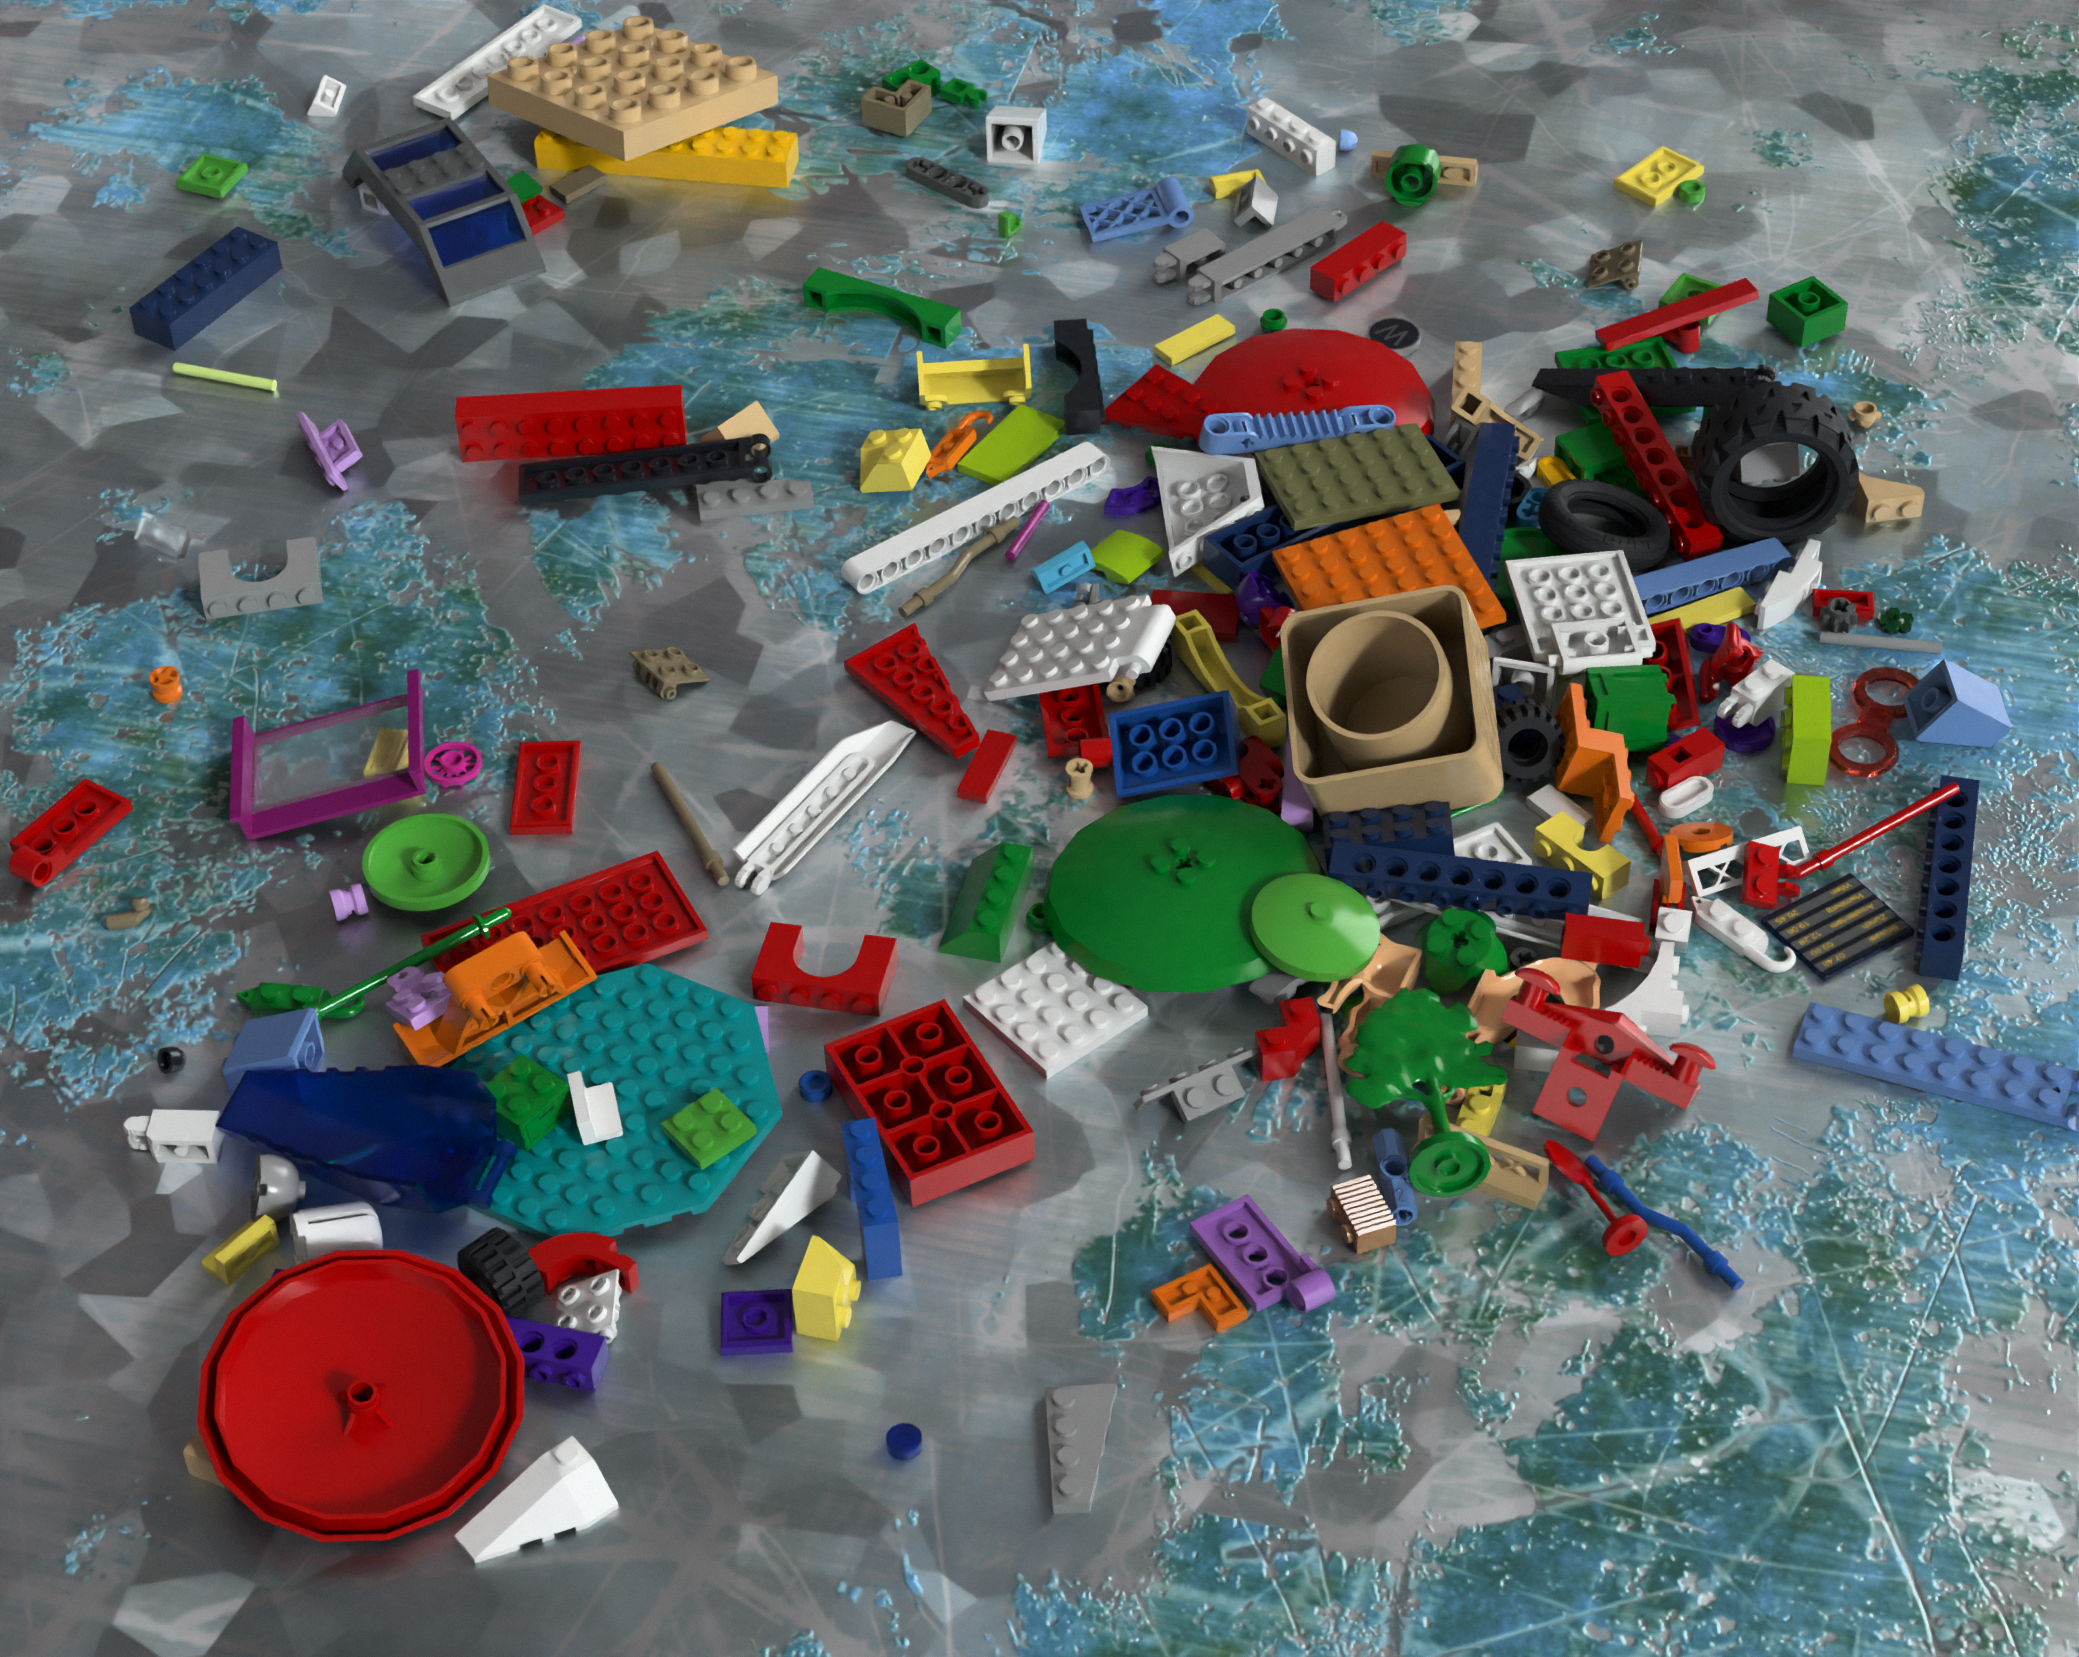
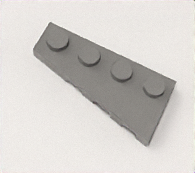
M742 478L737 481L725 480L711 482L706 485L696 484L701 521L814 508L811 481L770 479L766 483H756L752 479Z
M1117 1383L1045 1387L1053 1514L1090 1512L1099 1474V1465L1105 1447L1107 1429L1111 1421L1113 1402H1115L1117 1394Z

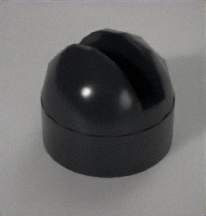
M178 1047L161 1048L157 1055L159 1069L164 1074L180 1071L186 1064V1054Z

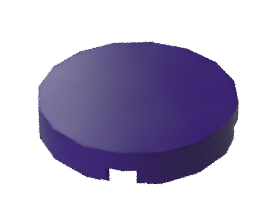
M1734 713L1725 719L1716 715L1714 719V735L1725 743V748L1739 753H1755L1766 749L1775 738L1776 726L1772 716L1757 727L1748 722L1740 728L1732 724Z

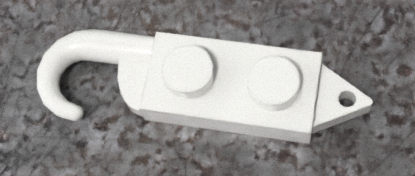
M1691 896V905L1696 915L1695 923L1742 957L1746 956L1764 970L1773 973L1785 972L1794 966L1796 956L1789 947L1784 948V952L1788 956L1785 961H1774L1764 953L1768 948L1766 932L1722 900L1717 898L1713 901Z

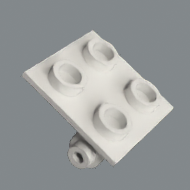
M615 1269L559 1288L554 1326L606 1336L607 1343H611L617 1336L615 1322L619 1319L620 1304L618 1302L619 1296L622 1293V1288L618 1282L619 1270Z

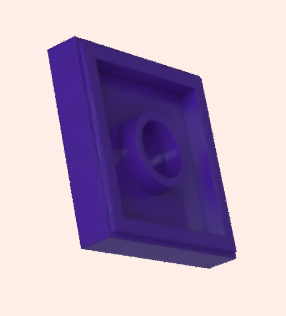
M792 1289L721 1292V1356L792 1352Z

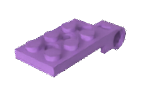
M1248 1194L1189 1223V1232L1256 1312L1287 1298L1300 1314H1306L1335 1299V1288L1326 1271L1321 1267H1317L1306 1253L1300 1256ZM1237 1232L1246 1236L1241 1239H1234L1229 1235ZM1256 1255L1266 1259L1261 1262H1253L1248 1258ZM1276 1278L1285 1282L1281 1285H1273L1268 1280Z

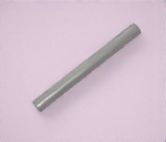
M1820 631L1819 643L1933 654H1942L1943 642Z

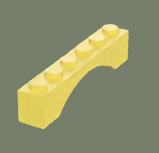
M1195 609L1176 616V622L1171 630L1173 650L1209 693L1229 690L1237 706L1239 727L1247 738L1256 735L1270 749L1286 743V715L1272 698L1257 695L1240 680L1225 658L1211 626L1198 610Z

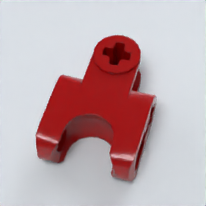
M1252 735L1242 740L1244 748L1243 758L1239 759V775L1209 780L1208 782L1221 796L1234 800L1243 798L1248 804L1266 808L1273 814L1278 815L1281 813L1282 808L1280 793L1283 790V781L1281 779L1284 777V768L1276 754L1259 737Z

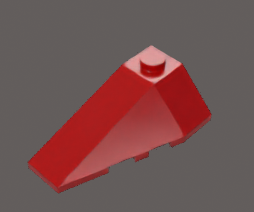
M1680 618L1652 624L1650 627L1656 641L1655 652H1653L1651 658H1643L1642 665H1660L1662 673L1667 675L1668 683H1665L1668 693L1674 694L1676 704H1671L1667 727L1670 732L1699 726L1701 721L1687 634Z

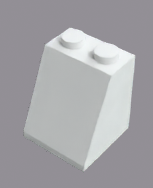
M995 106L986 116L987 162L1039 165L1047 131L1046 108Z

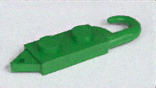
M260 982L258 987L236 993V997L239 1002L252 1009L253 1015L271 1016L300 1010L301 1006L305 1003L318 1005L331 998V994L324 990L323 987ZM364 995L357 998L353 1005L342 1006L322 1018L348 1019L358 1015L365 1006Z

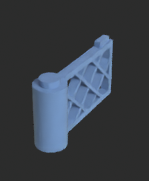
M1173 177L1161 179L1155 188L1100 202L1095 200L1083 203V206L1079 207V213L1092 243L1170 224L1174 228H1184L1192 222L1194 217L1179 181ZM1152 198L1149 204L1140 203V201ZM1119 206L1126 207L1123 211L1115 209V207ZM1133 209L1142 211L1139 215L1131 213ZM1095 212L1101 213L1098 217L1088 215ZM1150 213L1158 215V217L1147 218ZM1108 215L1117 217L1114 221L1105 220ZM1124 220L1132 221L1131 224H1121ZM1099 226L1107 228L1106 230L1095 232Z

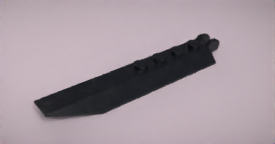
M1759 365L1757 368H1540L1532 383V387L1583 407H1597L1592 404L1590 399V391L1593 389L1595 377L1627 370L1648 407H1713L1714 405L1721 406L1726 396L1746 387L1747 391L1754 389L1758 383L1775 381L1778 372L1772 365Z

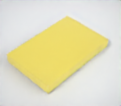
M1662 146L1615 178L1614 188L1653 207H1657L1677 193L1682 182L1695 180L1704 173V166Z

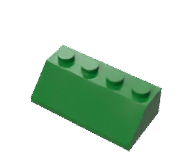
M1001 842L972 860L939 944V953L1001 963L1034 875L1033 847Z

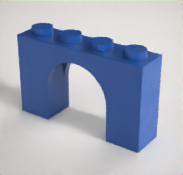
M875 1117L841 1123L845 1177L851 1203L856 1202L862 1255L868 1281L902 1276L898 1218Z

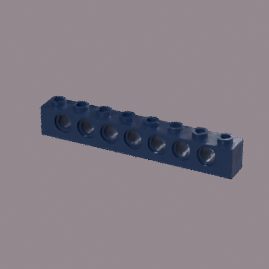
M1941 775L1939 787H1933L1932 793L1952 782L1957 783L1960 793L1936 805V809H1930L1928 827H1932L1934 830H1928L1926 849L1932 850L1931 852H1926L1923 871H1929V874H1923L1921 893L1927 894V897L1921 896L1918 915L1924 916V920H1918L1916 938L1922 939V943L1916 942L1914 961L1920 962L1919 976L1958 981L1964 951L1980 780Z
M1334 841L1329 867L1330 878L1341 881L1361 895H1367L1372 898H1391L1408 903L1422 902L1439 907L1454 906L1468 910L1493 911L1503 915L1517 914L1531 916L1535 919L1548 918L1563 921L1565 913L1588 915L1593 873L1340 841Z

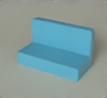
M1083 540L1031 569L1030 573L1044 594L1047 595L1094 568L1096 565L1089 547Z

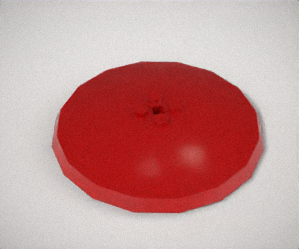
M1292 328L1250 337L1216 355L1193 384L1234 408L1251 414L1253 417L1256 414H1260V417L1264 418L1267 413H1271V417H1275L1280 412L1283 417H1286L1289 412H1293V416H1297L1300 411H1303L1305 416L1311 411L1318 415L1322 410H1325L1326 414H1330L1333 409H1336L1338 412L1349 406L1385 405L1394 410L1396 414L1394 427L1417 423L1424 435L1428 433L1433 435L1435 401L1414 365L1381 342L1341 330ZM1196 442L1200 452H1204L1198 445V442Z
M401 1249L338 1250L276 1273L229 1313L201 1366L197 1427L217 1478L262 1521L321 1542L387 1541L450 1516L498 1472L523 1419L525 1360L502 1308L458 1269Z

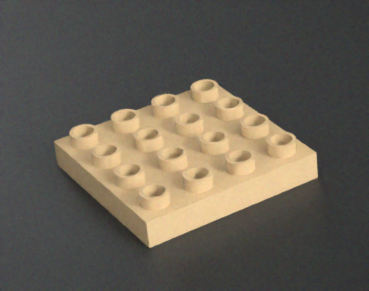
M643 16L626 18L623 21V28L616 31L604 29L589 31L585 34V41L576 45L570 43L551 44L546 48L547 55L536 59L527 56L511 58L507 61V69L487 75L489 105L622 161L631 160L778 104L777 75L756 67V60L748 56H727L721 53V46L709 42L697 44L687 40L686 32L677 29L661 30L653 27V20Z

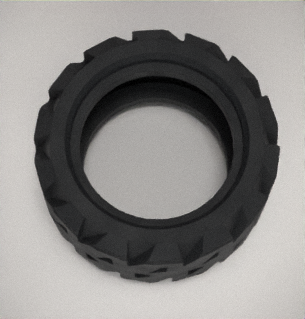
M1781 381L1758 383L1754 389L1747 391L1746 387L1726 396L1721 406L1714 405L1702 419L1700 430H1696L1691 446V462L1702 510L1713 526L1717 525L1722 534L1737 542H1741L1744 539L1748 544L1769 538H1777L1783 546L1805 542L1808 540V536L1814 533L1817 535L1821 534L1834 525L1837 521L1836 515L1839 512L1845 513L1855 497L1853 486H1858L1859 467L1846 418L1841 416L1837 404L1825 394L1818 398L1815 389L1796 382H1793L1790 386H1783ZM1770 443H1798L1818 453L1812 466L1803 475L1780 486H1747L1730 475L1736 464L1746 454Z

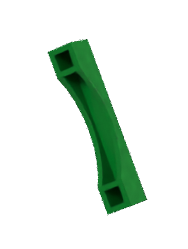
M818 267L803 283L805 307L825 313L862 311L885 315L907 325L919 336L922 342L945 349L962 331L961 310L956 307Z

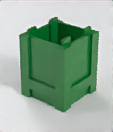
M1660 665L1586 668L1583 697L1587 699L1586 719L1590 721V728L1623 734L1625 748H1628V752L1664 749L1666 742H1670L1669 734L1666 732L1669 711L1671 710V704H1676L1674 694H1670L1667 691L1665 683H1668L1666 673H1662Z

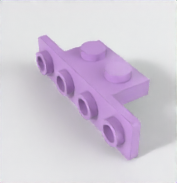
M302 411L298 412L297 416L301 422L298 427L309 439L306 442L317 455L315 460L323 470H326L323 473L324 477L333 487L337 484L343 491H346L349 487L341 473L349 466L354 465L363 456L349 428L339 418L320 433L317 426Z

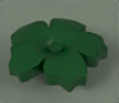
M1890 607L1889 610L1885 611V614H1878L1877 622L1881 627H1884L1883 631L1887 633L1898 634L1900 632L1906 634L1911 631L1914 617L1906 612L1900 614L1898 608Z

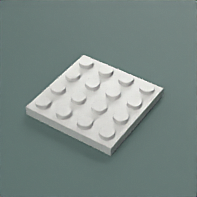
M1056 941L1051 942L963 997V1006L1046 1080L1148 1016V1006L1122 984L1095 976L1062 951Z

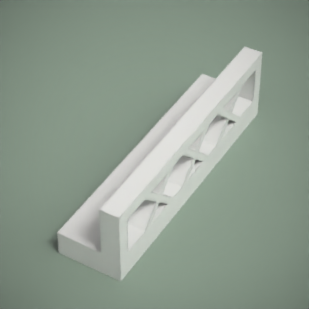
M1801 826L1751 840L1774 847L1778 846L1780 848L1779 861L1784 864L1799 866L1811 859ZM1792 841L1796 842L1801 858L1795 861L1782 856L1786 844ZM1748 842L1681 862L1683 875L1688 874L1694 896L1702 897L1742 884L1743 871L1740 878L1737 879L1728 875L1725 871L1731 860L1744 865V858L1742 857H1744L1745 845ZM1722 863L1720 869L1714 867L1715 865ZM1706 868L1716 874V878L1711 887L1703 889L1697 871ZM1722 878L1728 881L1720 884Z

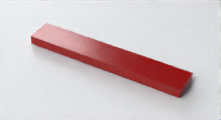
M1747 278L1595 330V336L1597 341L1609 352L1759 299V293Z

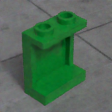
M1603 421L1555 436L1554 456L1564 461L1576 479L1593 480L1596 473L1626 464L1625 455L1620 447L1616 446L1609 427H1606Z

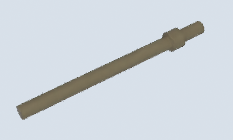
M654 762L651 765V770L702 855L701 862L705 869L713 874L720 886L727 885L730 878L723 868L722 858L717 851L711 848L662 763Z

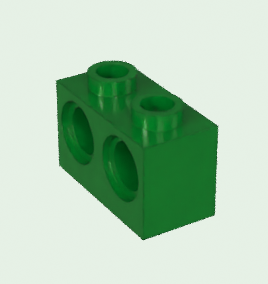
M922 59L882 78V88L894 92L908 79L930 85L931 97L939 94L941 89L940 71Z

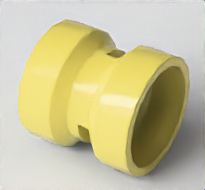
M1919 984L1908 986L1903 992L1892 991L1886 993L1883 998L1885 1013L1888 1019L1895 1024L1905 1023L1909 1017L1920 1018L1926 1016L1930 1010L1927 994Z

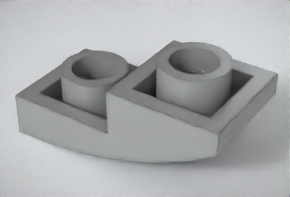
M1276 967L1261 978L1256 979L1250 985L1249 991L1260 996L1262 1001L1266 1003L1278 1004L1283 1000L1295 997L1297 986L1304 985V983L1310 980L1295 977Z

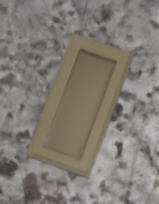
M589 164L550 185V193L567 204L607 183L606 174Z

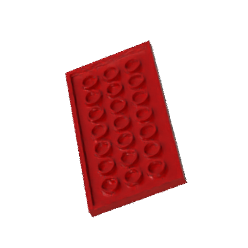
M657 850L481 913L480 916L483 918L502 907H508L512 912L509 919L488 929L490 938L484 939L478 934L430 961L436 972L441 971L446 974L454 966L517 932H526L539 949L559 938V933L565 930L598 976L634 967L708 940V932ZM470 917L420 935L423 948L474 923L473 918Z

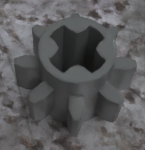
M1845 597L1829 598L1828 606H1821L1820 617L1823 618L1822 627H1827L1831 632L1849 633L1850 624L1857 625L1858 614L1855 613L1856 604H1851Z

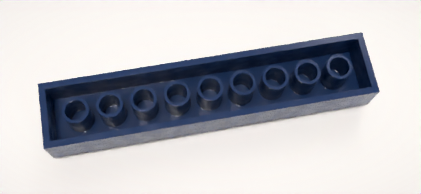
M1426 434V439L1459 491L1462 490L1466 461L1432 435ZM1277 503L1204 537L1202 565L1235 592L1238 584L1248 571L1256 570L1271 580L1281 576L1273 562L1272 551L1422 507L1294 531Z

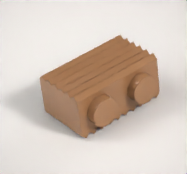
M1371 1174L1331 1185L1330 1198L1327 1199L1329 1214L1333 1219H1339L1341 1223L1340 1231L1346 1244L1351 1243L1357 1254L1367 1253L1369 1250L1380 1249L1382 1246L1386 1247L1396 1242V1220L1393 1218V1214H1391L1387 1204H1385V1200L1382 1198V1194H1380L1376 1184H1374Z

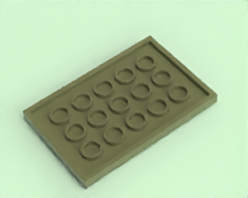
M1417 423L1403 424L1387 430L1376 429L1374 432L1349 434L1347 436L1322 439L1304 444L1255 452L1254 456L1257 468L1294 531L1459 499V489Z

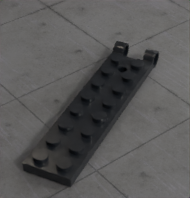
M757 433L751 437L520 464L519 502L520 505H538L543 502H565L576 498H595L609 494L622 495L634 491L648 492L659 488H680L684 485L692 484L706 485L711 482L737 481L742 478H751L756 483H766L772 477V463L767 458L771 453L770 439L765 434ZM761 443L766 445V448L756 450L753 446ZM749 454L753 459L746 460V455ZM757 467H765L768 469L764 473H757L754 471V469Z

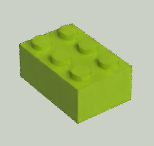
M1792 675L1791 687H1785L1784 705H1788V708L1781 711L1780 728H1786L1781 733L1780 748L1786 749V752L1782 751L1781 770H1786V783L1824 786L1831 746L1830 677Z

